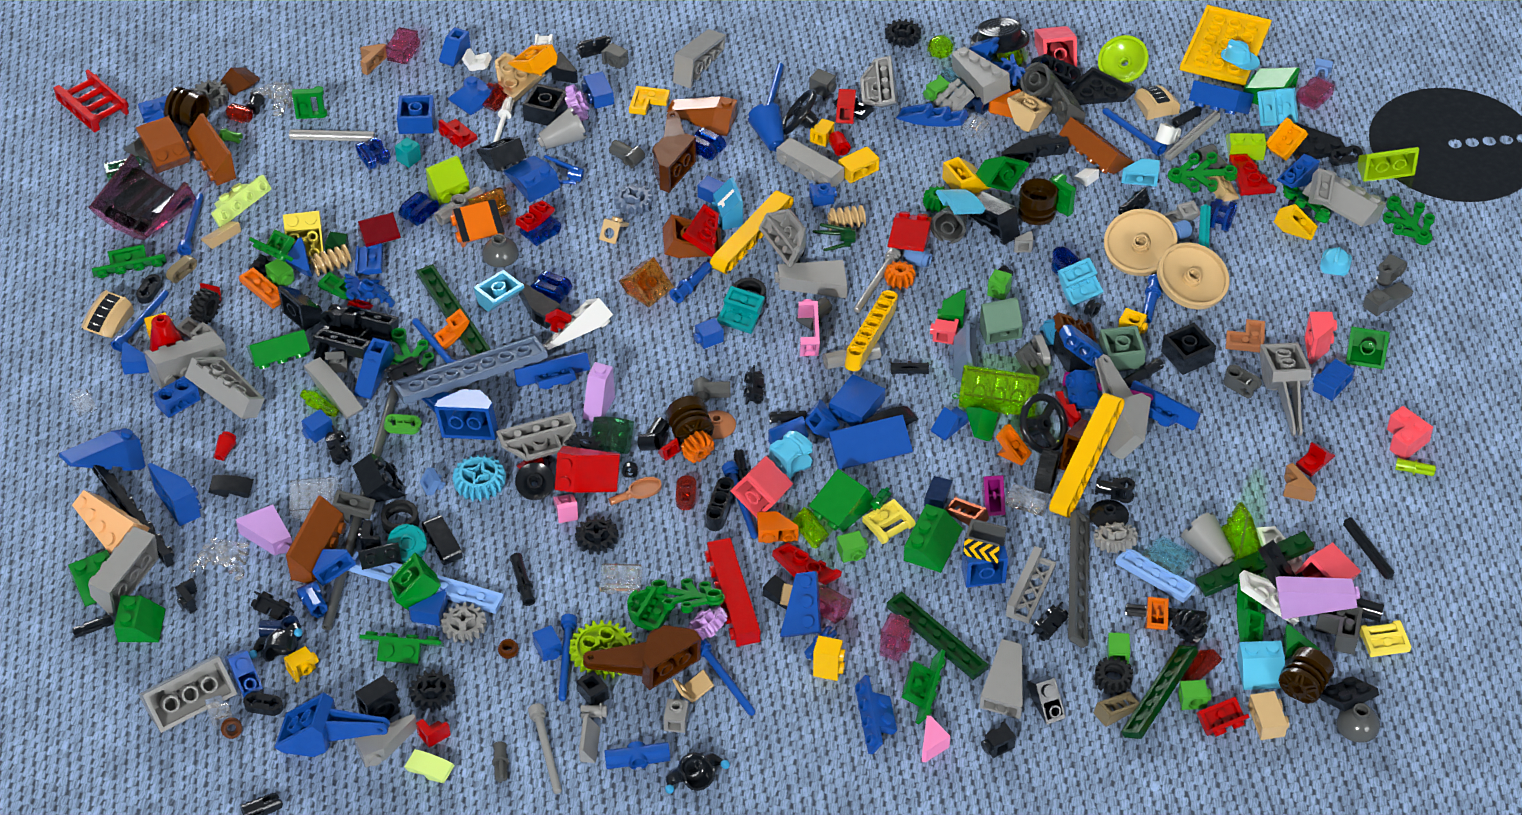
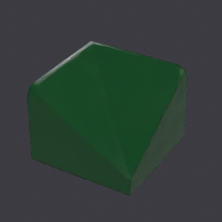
M330 231L325 241L326 253L328 249L334 252V247H339L341 250V245L343 244L347 247L349 244L348 235Z

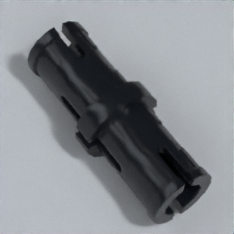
M891 362V374H908V376H912V374H929V362Z

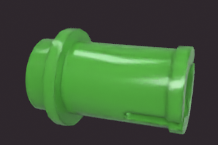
M228 128L220 130L219 137L224 142L227 140L240 144L242 140H239V138L242 139L243 134L229 131Z

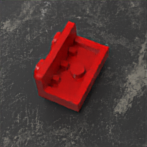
M1236 697L1196 713L1206 735L1214 734L1215 737L1226 733V728L1231 726L1233 729L1244 726V721L1250 718L1249 714H1243Z

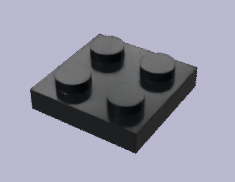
M1347 677L1338 684L1327 686L1321 693L1320 699L1345 712L1354 708L1358 703H1364L1379 696V691L1377 687L1360 679Z

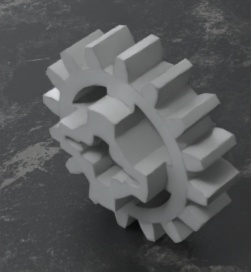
M1113 522L1112 525L1106 523V526L1100 525L1099 529H1095L1094 543L1096 547H1100L1101 551L1106 549L1107 553H1118L1120 550L1126 552V549H1132V546L1137 545L1138 535L1136 528H1131L1130 524L1125 526L1124 522Z
M464 602L461 607L455 604V609L449 607V613H443L444 619H441L443 633L447 635V639L453 637L455 643L458 639L461 640L462 644L467 639L473 642V637L479 639V633L485 632L484 627L487 626L485 613L481 612V607L475 609L473 603L467 606L466 602Z

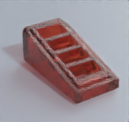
M1214 649L1200 650L1181 681L1202 679L1222 661V658Z

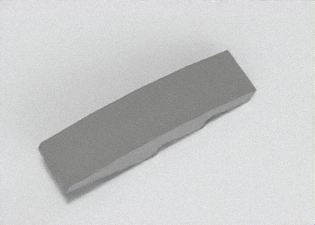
M320 357L304 365V369L320 392L327 396L332 405L339 409L346 420L363 411V407L352 392Z

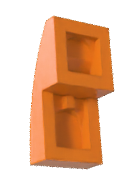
M461 309L446 319L448 325L434 335L444 349L449 348L461 336L470 322Z

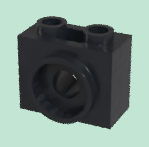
M382 675L357 690L355 694L359 714L384 717L389 720L400 713L398 705L400 700L396 694L398 691L396 684L392 680L389 681L385 675Z

